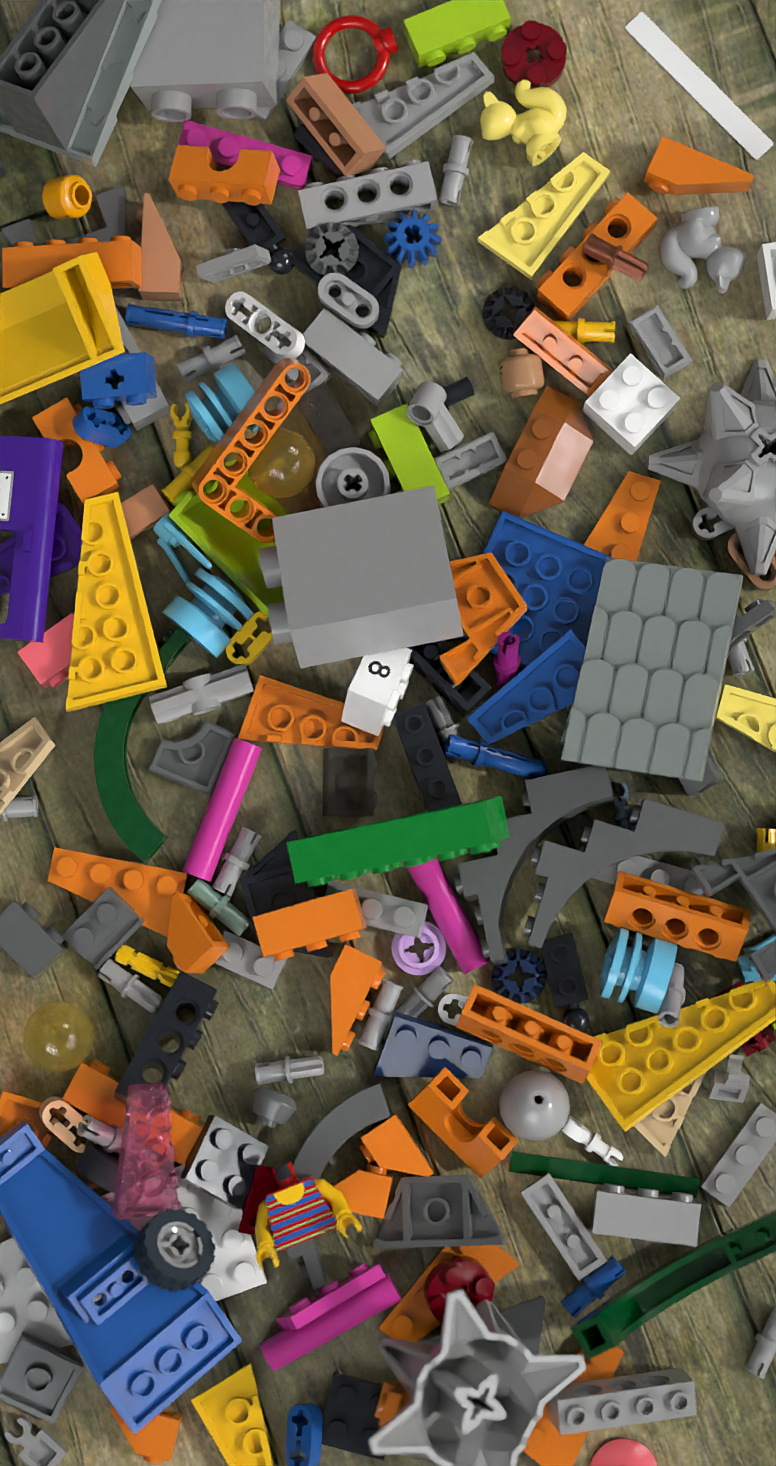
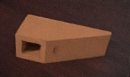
M144 193L143 204H138L137 223L142 224V237L137 236L135 242L142 247V287L134 289H139L142 300L182 302L184 268L150 194Z

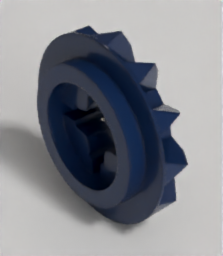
M514 949L506 952L508 963L494 965L492 970V983L496 992L500 996L518 1004H524L536 999L543 991L546 983L547 974L542 960L531 951L524 949ZM516 961H519L523 972L534 973V977H529V979L523 981L521 992H519L516 981L504 979V976L515 973Z

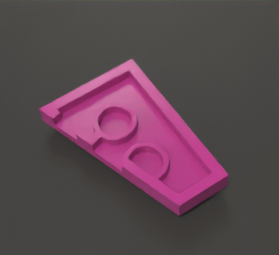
M366 1262L357 1265L348 1271L350 1277L339 1283L337 1279L327 1283L326 1286L319 1288L320 1293L310 1299L305 1297L289 1306L290 1310L275 1318L281 1330H298L386 1277L379 1264L368 1266Z

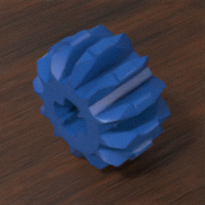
M414 209L411 211V218L407 219L405 214L400 212L398 214L399 223L390 221L388 224L391 232L385 234L384 237L385 242L390 244L387 247L388 255L397 254L396 262L399 264L408 259V265L411 269L415 267V260L418 259L425 266L428 264L426 255L436 257L438 254L435 246L441 244V236L436 235L439 226L437 223L429 224L430 215L428 213L424 214L421 219H417V211ZM412 234L419 236V242L416 243L413 240V244L407 243V236L410 235V238H412Z

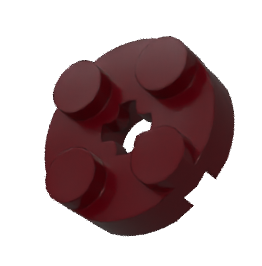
M534 20L526 21L523 25L514 28L503 42L501 63L504 75L515 86L521 80H528L531 82L530 89L538 87L548 88L555 84L564 72L567 46L561 35L552 27ZM529 50L539 51L542 61L534 60L532 63L527 62L528 54L526 52Z
M469 1256L452 1257L453 1261H449L446 1264L439 1263L428 1274L423 1289L424 1297L426 1298L428 1308L441 1323L444 1320L448 1293L452 1292L453 1288L459 1289L462 1284L465 1285L464 1289L466 1291L464 1294L474 1309L483 1300L492 1302L495 1283L478 1260Z

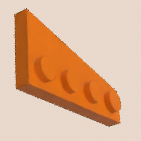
M628 471L584 545L616 559L637 561L661 481Z
M260 675L238 739L378 751L386 726H383L379 737L341 721L345 703Z
M54 847L47 881L92 902H95L111 886L134 909V912L140 918L143 917L146 920L142 924L143 926L168 937L172 897L176 893L185 894L189 874Z
M499 1245L443 1247L403 1295L402 1301L398 1302L381 1322L379 1329L391 1339L417 1342V1340L423 1338L441 1324L428 1308L423 1290L428 1274L441 1262L446 1264L449 1261H453L452 1257L456 1256L472 1257L485 1267L494 1283L518 1267L520 1263ZM462 1284L459 1289L453 1288L452 1291L462 1290L465 1293V1285Z

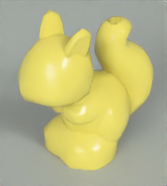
M521 80L515 87V96L518 102L524 107L529 108V110L518 115L510 105L503 101H498L492 92L485 91L483 96L485 108L480 117L482 137L490 141L500 140L511 134L515 143L520 144L523 142L526 144L527 160L532 166L541 164L557 149L561 142L558 131L565 122L567 108L564 100L556 91L547 87L530 89L531 82Z

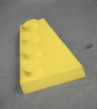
M583 152L554 175L546 185L527 197L526 201L500 219L498 224L479 236L478 242L532 280L609 177L610 170Z
M725 684L722 689L715 719L776 753V698Z

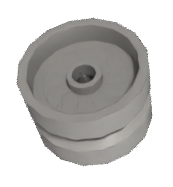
M357 447L340 449L329 455L319 467L316 489L321 508L391 494L388 470L382 460L369 450ZM351 485H357L360 491L356 492L351 489L347 492V489Z

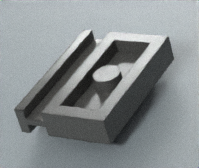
M110 886L68 928L62 937L98 970L146 920L143 917L140 918L134 912V909Z

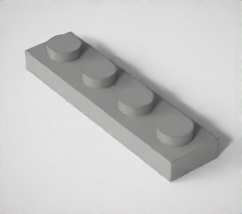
M580 845L578 851L583 852L585 846ZM633 856L610 865L591 878L614 885L618 871H622L707 897L691 873V870L641 856Z

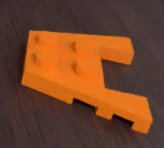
M491 552L449 561L462 629L468 639L439 656L440 663L455 686L460 684L497 644L498 636L503 632H508L527 611V604Z

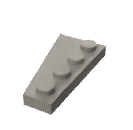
M474 52L436 68L434 73L419 79L417 76L406 81V85L388 92V90L375 94L374 99L360 104V102L352 104L387 148L384 154L388 159H391L495 82L494 75Z

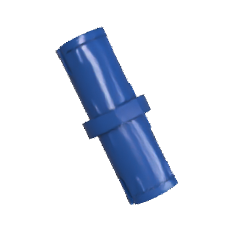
M612 1255L592 1275L583 1277L584 1282L560 1302L574 1318H577L597 1298L601 1300L605 1296L604 1292L627 1272Z

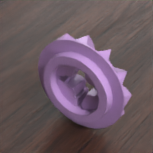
M425 921L420 938L421 942L434 943V946L424 951L423 963H420L416 953H404V949L414 945L415 937L396 933L392 941V955L396 964L409 974L425 975L433 972L441 965L446 954V942L443 934L435 925Z

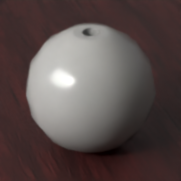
M541 1070L523 1071L511 1077L503 1087L499 1099L500 1115L506 1127L516 1136L529 1141L546 1140L558 1134L566 1124L570 1112L569 1095L562 1082L552 1074Z

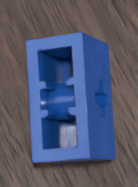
M146 352L117 355L80 371L82 400L93 404L95 409L113 408L114 402L126 401V405L130 406L147 404V399L157 398L154 357ZM119 376L123 377L124 382L118 383V388L113 386V382L119 381Z

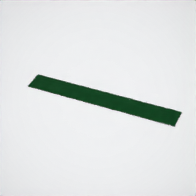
M512 1152L509 1172L543 1176L549 1172L552 1178L604 1185V1183L623 1185L626 1189L633 1190L650 1188L659 1190L658 1193L672 1195V1192L692 1194L695 1199L697 1198L701 1180L699 1178Z

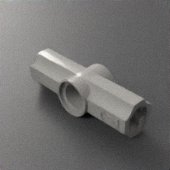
M243 664L214 675L209 673L193 677L184 681L182 686L150 696L149 700L157 724L161 725L190 714L195 716L210 712L221 707L222 703L254 693V688L246 665Z

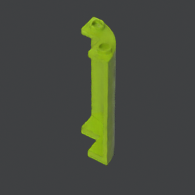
M237 459L225 462L223 464L225 466H231L237 461ZM248 471L245 472L237 486L267 506L277 517L290 514ZM210 480L205 483L203 492L211 493L216 490L218 481ZM186 489L175 499L173 503L176 507L168 516L269 618L267 605L284 602L282 586L267 589L259 549L275 546L276 542L262 543L205 504L194 490L189 491ZM244 499L235 500L230 506V511H240L244 506ZM261 519L257 524V530H266L270 525L271 519Z

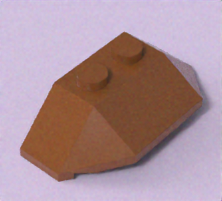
M546 386L504 467L488 504L489 506L522 519L565 501L593 444L592 436L576 399Z

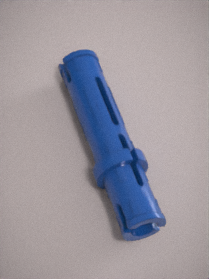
M128 304L126 309L125 324L128 326L187 334V337L195 338L196 335L221 340L226 338L227 318L199 315L198 311L192 310L190 313H182Z
M449 734L444 744L443 754L445 756L471 762L472 766L478 768L482 765L528 779L545 775L546 761L487 745V742L483 740L476 742Z

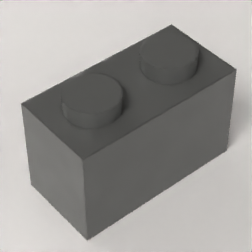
M13 901L0 915V946L33 979H38L67 950L62 944L65 939L53 926L50 925L46 929L37 920L41 916L40 913L28 902L22 905L20 902Z

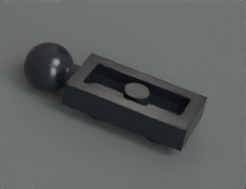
M231 201L221 203L223 209L249 246L255 244L269 250L271 262L268 265L274 273L285 275L293 269L294 264L292 263L291 253L288 249L279 247V245L286 241V237L263 204L249 205L244 202Z
M569 933L545 939L540 950L555 1008L566 1006L567 1011L563 1015V1024L585 1032L589 1027L590 1018L588 1013L580 1008L579 1002L587 1001L589 998L573 934Z

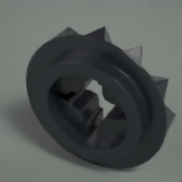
M515 286L511 288L500 287L492 294H489L483 305L482 317L484 324L489 332L498 338L505 340L517 339L513 336V332L535 307V303L532 302L527 292H523ZM504 301L510 305L511 309H519L514 314V325H512L511 320L507 316H498L499 313L504 311Z

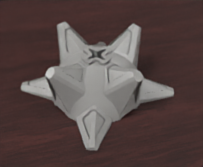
M761 359L754 360L741 394H738L721 382H715L709 387L704 430L699 439L648 456V470L697 488L701 498L722 520L734 526L751 575H766L776 551V380L769 362Z
M462 1290L449 1292L446 1300L441 1340L438 1344L384 1338L378 1346L379 1352L409 1397L408 1404L369 1439L370 1449L373 1454L402 1453L410 1459L436 1466H516L517 1455L526 1447L528 1437L534 1429L536 1422L542 1417L544 1405L586 1370L584 1357L577 1354H532L520 1342L492 1302L483 1300L474 1309Z

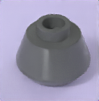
M260 1086L253 1092L252 1112L258 1114L256 1121L275 1129L277 1123L284 1125L298 1109L296 1100L267 1087Z

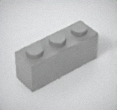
M324 307L302 334L305 339L304 347L319 362L379 408L402 380L403 369L400 367L402 362L388 351L383 354L374 347L376 342L363 331H360L359 334L348 326L350 323Z
M604 1183L603 1189L595 1188L590 1230L594 1234L697 1246L701 1204L698 1201H694L693 1195L688 1193L672 1192V1198L658 1196L659 1190L638 1188L637 1193L624 1192L623 1185Z

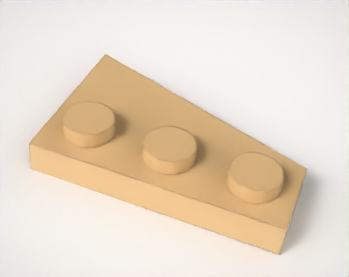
M35 717L0 742V815L55 747L54 742Z
M706 1072L634 1125L665 1158Z

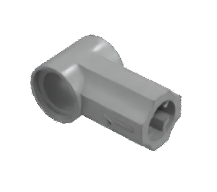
M425 381L419 385L406 409V414L413 423L426 429L440 451L450 450L462 441L464 435L444 405L447 398L445 390L437 383Z

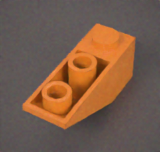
M345 944L330 975L332 1053L338 1056L341 1049L346 1052L348 1051L356 1034L350 1031L356 1018L361 1021L363 1020L371 1003L365 1000L371 987L376 990L378 989L386 972L380 969L382 961Z

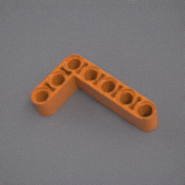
M283 358L275 364L196 472L192 481L194 491L205 504L262 543L275 541L272 518L277 516L267 506L237 486V483L310 384L311 376L309 370L294 358ZM298 368L299 374L297 379L292 383H286V373L290 369ZM272 396H277V407L271 411H265L264 404L266 400ZM257 424V434L250 439L244 438L245 429L249 425ZM237 452V461L231 466H225L223 464L225 456L228 453ZM210 480L218 481L216 490L211 493L203 492L205 483ZM244 499V506L240 511H230V506L235 500ZM270 518L269 527L266 530L258 531V522L261 519Z

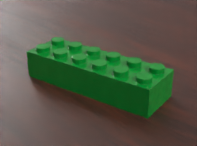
M502 796L315 834L287 842L295 883L307 881L308 887H313L337 879L343 881L371 873L370 868H372L373 874L391 871L394 868L402 867L403 861L405 868L435 860V855H437L438 861L456 858L459 855L468 853V848H470L471 854L490 851L493 848L500 847V840L510 837Z

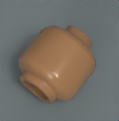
M528 348L509 350V357L499 362L501 387L504 392L511 393V398L538 395L537 390L542 388L545 383L541 357L536 354H529Z

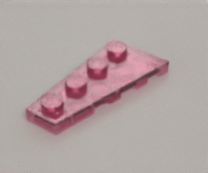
M163 1083L129 1085L112 1214L116 1219L155 1216L160 1211L165 1212L167 1209H181V1203L177 1196V1188H179L178 1177L174 1170L173 1161L175 1150L170 1135L172 1124L168 1089Z

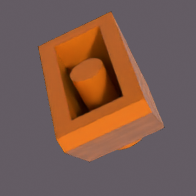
M176 893L172 897L167 947L173 955V962L185 973L203 974L230 946L204 908L188 894Z
M396 1113L361 1135L363 1144L359 1148L370 1164L376 1161L381 1168L429 1177L434 1173V1170Z
M367 1163L366 1169L359 1167L332 1186L342 1192L351 1212L384 1219L393 1175L388 1174L387 1169L381 1168L379 1165Z
M111 1405L110 1411L136 1454L143 1455L144 1461L153 1464H163L164 1461L170 1462L174 1454L183 1413L164 1409L139 1432L134 1434Z

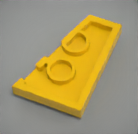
M252 1362L194 1396L191 1402L229 1466H274Z

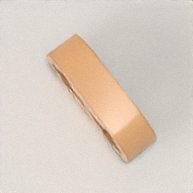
M54 1096L43 1101L40 1106L39 1115L45 1126L70 1149L83 1153L90 1140L86 1139L82 1142L78 1139L75 1141V1135L69 1130L73 1125L78 1128L80 1122L88 1125L87 1122L82 1120L83 1116L69 1103L63 1101L61 1097ZM52 1107L55 1109L62 1107L61 1113L67 1119L63 1124L57 1118L51 1119L49 1110Z

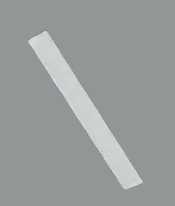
M640 12L625 26V29L755 160H758L773 146L774 143L643 12Z

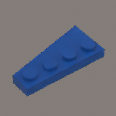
M570 629L472 713L467 720L488 745H491L573 704L586 646Z

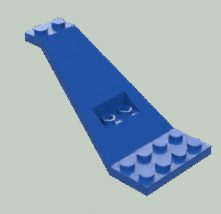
M25 1121L19 1122L0 1138V1216L93 1380L127 1427L136 1434L243 1340L210 1292L199 1282H196L187 1290L170 1292V1290L158 1289V1286L154 1284L151 1285L147 1278L141 1275L138 1270L139 1266L135 1263V1251H133L137 1240L135 1238L139 1230L51 1155ZM126 1270H129L128 1275L125 1278L121 1279L122 1274ZM102 1293L101 1298L94 1302L95 1296Z

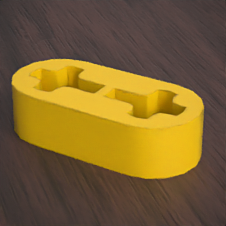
M257 611L249 621L247 620L243 628L234 634L230 639L231 642L226 647L228 659L236 666L250 665L274 640L272 631L269 634L263 631L257 638L253 636L259 629L256 622L259 619L262 621L269 619L262 611ZM251 639L253 642L247 648L250 655L246 659L243 656L237 659L233 656L236 653L233 648L234 645L238 643L243 646Z

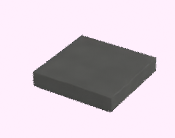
M22 1332L0 1376V1400L55 1424L85 1364L81 1358Z

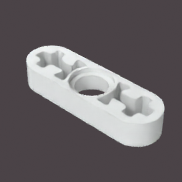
M236 292L228 298L225 306L227 316L283 358H296L302 353L305 339L297 329L245 292ZM241 304L253 312L250 317L241 313L239 310ZM270 317L271 326L269 330L260 334L258 329L260 322L264 318ZM280 333L292 342L289 347L277 339Z

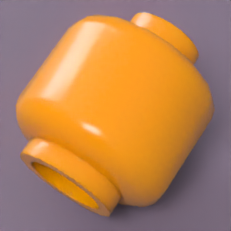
M78 175L55 176L44 185L42 200L45 210L51 217L57 220L76 219L84 216L90 209L92 192L87 182Z

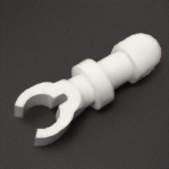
M570 1116L562 1129L566 1135L579 1143H583L586 1151L589 1153L594 1151L608 1165L619 1166L610 1157L613 1155L617 1159L623 1160V1155L612 1145H607L601 1140V1135L597 1132L592 1134L574 1117Z

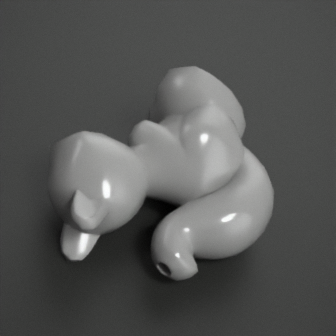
M705 207L681 214V223L667 230L660 240L658 248L661 262L667 270L681 276L677 284L682 289L691 288L697 281L698 270L692 260L693 258L706 260L707 273L716 282L717 290L721 294L727 292L730 282L736 280L742 274L748 258L747 254L737 248L722 247L721 237L716 234L713 228L720 218L718 207Z

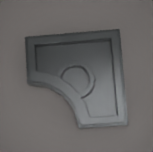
M205 720L199 731L187 739L177 741L161 739L148 770L211 796L233 739L237 737V733Z

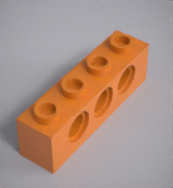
M628 192L621 200L615 197L603 212L606 216L598 224L593 221L581 235L584 240L576 248L570 246L559 259L562 264L554 272L548 270L538 281L537 286L539 289L536 299L561 321H570L616 271L614 268L608 270V265L600 261H589L586 255L582 253L583 246L590 234L593 233L595 236L616 247L622 245V250L631 254L655 228L658 218ZM613 226L620 227L625 232V235L621 238H614L608 233V229ZM567 275H575L580 279L581 283L578 286L570 287L564 283L563 278Z
M618 871L607 903L604 922L618 928L621 927L645 934L650 938L662 939L678 944L683 948L695 949L711 954L716 958L736 962L749 930L751 910Z
M474 984L456 1025L457 1028L581 1084L584 1083L602 1044L601 1040Z

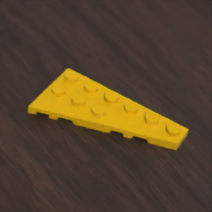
M118 492L86 499L84 504L82 546L72 633L71 664L68 676V697L66 698L65 709L67 712L167 687Z
M759 980L732 989L729 993L697 1001L694 1005L680 1009L679 1024L675 1027L662 1026L659 1023L658 1015L629 1024L626 1028L594 1036V1038L601 1040L602 1044L586 1079L621 1128L626 1132L776 1020L775 982L771 980L765 984L763 980Z

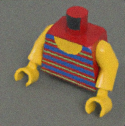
M290 1161L271 1169L278 1188L267 1192L265 1200L259 1204L255 1224L258 1249L255 1258L260 1270H263L262 1262L267 1257L273 1258L276 1268L279 1266L276 1251L280 1252L335 1229L345 1239H349L345 1232L346 1227L349 1224H354L360 1232L362 1226L352 1215L342 1192L324 1179L315 1180L313 1175L298 1180Z

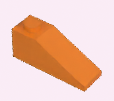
M662 136L647 169L644 183L649 184V188L659 194L689 195L748 192L755 175Z

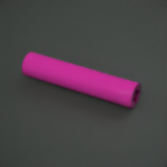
M237 738L233 739L182 869L183 872L211 882L262 748Z
M436 856L435 860L428 861L425 864L407 867L424 901L429 905L428 908L463 974L465 975L491 961L490 957L484 958L481 940Z
M385 1273L386 1277L298 1330H283L261 1342V1350L274 1372L402 1301L401 1295L389 1273Z

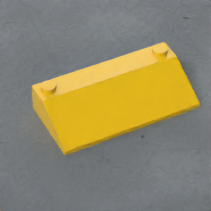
M97 252L74 258L52 268L53 271L0 294V405L125 352L111 284Z

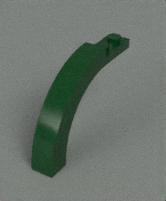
M180 627L175 632L169 630L158 644L161 647L158 653L164 673L192 640L190 635ZM149 692L106 702L99 719L94 747V771L103 808L119 837L144 863H148L169 838L153 824L138 803L132 789L127 767V745L131 725L136 712Z
M776 1210L736 1229L731 1228L688 1250L627 1286L580 1319L571 1327V1330L587 1359H591L616 1347L650 1319L704 1286L776 1252Z

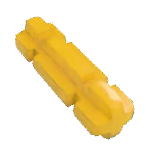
M121 945L115 955L116 962L125 966L130 965L131 969L151 979H160V983L168 987L173 986L180 973L170 966L164 967V963L141 952L135 953V949L127 945Z

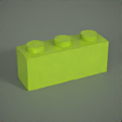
M451 0L405 19L404 35L418 67L420 68L425 65L433 67L442 63L451 54L456 52L465 54L473 50L476 44L485 40L492 42L501 39L510 30L511 16L503 0Z
M403 404L371 419L372 430L367 432L374 449L378 450L381 448L386 458L383 464L388 470L389 480L395 478L400 488L396 493L434 486L438 505L450 500V492L418 425L413 423L406 414L408 404Z

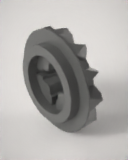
M332 222L321 224L314 228L306 240V259L312 269L323 276L330 273L345 274L354 266L358 257L359 246L356 237L343 224ZM323 237L332 244L339 243L341 240L344 241L338 249L341 262L334 258L333 255L320 258L326 249Z

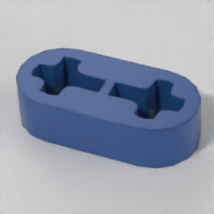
M86 406L72 419V425L77 434L90 442L118 448L131 436L129 424L126 425L123 418L115 413Z
M313 1403L298 1404L289 1411L285 1450L288 1466H317L320 1462L323 1417L319 1407ZM302 1416L308 1419V1425L306 1421H303ZM300 1450L301 1453L306 1454V1459L300 1456Z

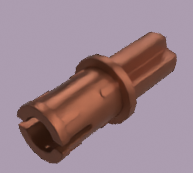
M593 233L589 235L582 249L583 254H587L608 265V270L614 268L637 281H641L645 277L649 267L647 262L622 250V245L616 247L595 236Z

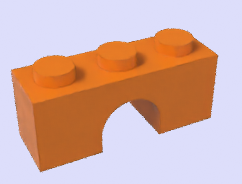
M177 145L168 179L177 198L187 201H194L196 199L213 200L218 203H226L228 201L244 202L249 205L272 204L280 173V168L273 151L240 149L238 160L231 168L224 171H216L217 164L209 147Z
M66 397L35 415L32 419L44 438L64 442L63 447L76 446L82 450L83 457L80 465L67 473L66 476L84 505L86 499L121 490L116 480L122 476L112 460L106 463L100 454L105 449L103 445L83 439L74 430L72 419L82 409L78 403L72 406Z
M444 1067L407 1105L481 1179L507 1156L519 1140L495 1116L486 1123H478L470 1119L463 1111L461 1104L462 1099L469 1093V1090Z

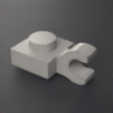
M729 1054L726 1070L714 1072L709 1088V1099L744 1102L749 1089L750 1075L741 1072L744 1056Z

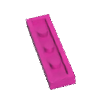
M188 120L185 121L178 145L209 147L217 167L224 169L231 168L237 162L240 149L273 151L280 168L277 184L298 190L304 189L313 162V156Z

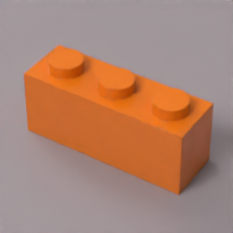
M356 888L253 917L263 956L273 955L274 961L293 957V949L306 946L307 952L328 947L326 940L339 936L341 943L359 938V930L367 928Z

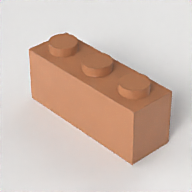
M328 73L303 77L286 99V102L345 176L369 171L387 149Z

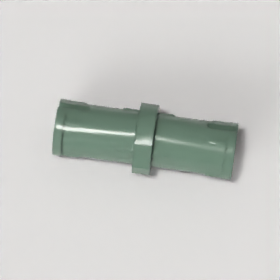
M201 878L187 892V894L210 912L208 915L214 920L216 917L238 936L251 923L249 918L229 902L230 898L227 895L221 896Z

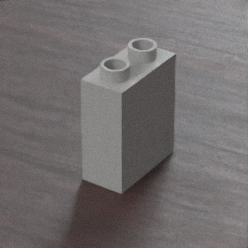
M280 0L161 1L157 10L158 18L133 70L134 78L130 84V87L146 108L151 110L153 118L166 122H182L191 118L192 108H216V113L223 118L245 120L256 116L257 106L277 105Z
M434 486L272 518L276 545L260 548L259 554L267 589L282 586L284 602L267 605L269 621L275 645L293 642L300 668L464 636Z

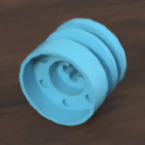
M233 362L228 363L213 374L219 388L215 392L203 382L198 384L205 397L202 401L191 389L184 393L194 420L208 440L216 445L255 393ZM249 425L247 429L254 433L258 430V425Z
M199 568L194 575L205 586L200 589L190 581L185 584L195 598L189 602L183 597L176 595L162 612L177 627H180L189 634L196 643L217 658L231 642L228 635L222 630L224 625L227 624L240 631L243 626L233 617L235 612L248 621L254 613L246 605L243 597L220 577H216Z
M620 927L616 937L609 944L600 973L601 988L599 997L609 999L614 985L618 986L616 1002L622 1003L629 990L635 991L634 1007L656 1014L662 1005L676 958L677 944L655 938L646 952L641 950L642 934L636 933L631 946H627L629 930Z

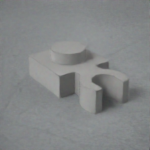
M23 1415L16 1420L23 1427V1434L16 1435L11 1429H8L4 1434L10 1443L21 1444L24 1447L18 1457L28 1466H56L69 1451L44 1427L37 1434L32 1431L31 1421Z

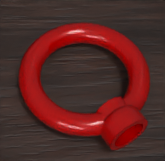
M345 15L333 19L320 30L312 47V64L317 75L328 73L344 94H357L369 90L382 79L387 71L390 55L399 52L391 26L381 29L375 22L366 17ZM345 29H359L366 32L373 39L377 50V60L373 69L366 76L357 80H343L336 77L328 69L325 61V49L329 40L336 33Z

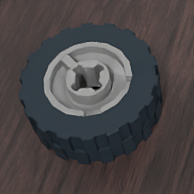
M171 1208L165 1212L160 1211L138 1232L135 1238L137 1240L133 1247V1251H135L134 1260L139 1266L138 1270L141 1275H144L151 1285L154 1284L158 1286V1289L170 1290V1292L184 1291L198 1282L210 1270V1265L215 1259V1243H213L211 1231H208L206 1224L200 1221L195 1214L185 1212L183 1209L173 1210Z

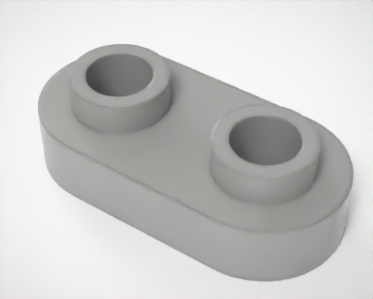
M339 273L327 274L320 280L318 285L319 299L328 309L357 328H368L377 321L379 305L373 295ZM337 288L341 291V295L333 298L329 295V291ZM365 307L369 312L366 316L360 317L356 314L357 309Z

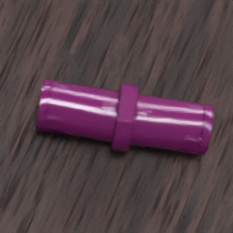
M503 632L497 639L498 654L494 658V668L497 671L495 685L499 690L502 689V684L505 686L517 676V671L521 666V658L518 655L520 639L514 634L512 641L511 632Z

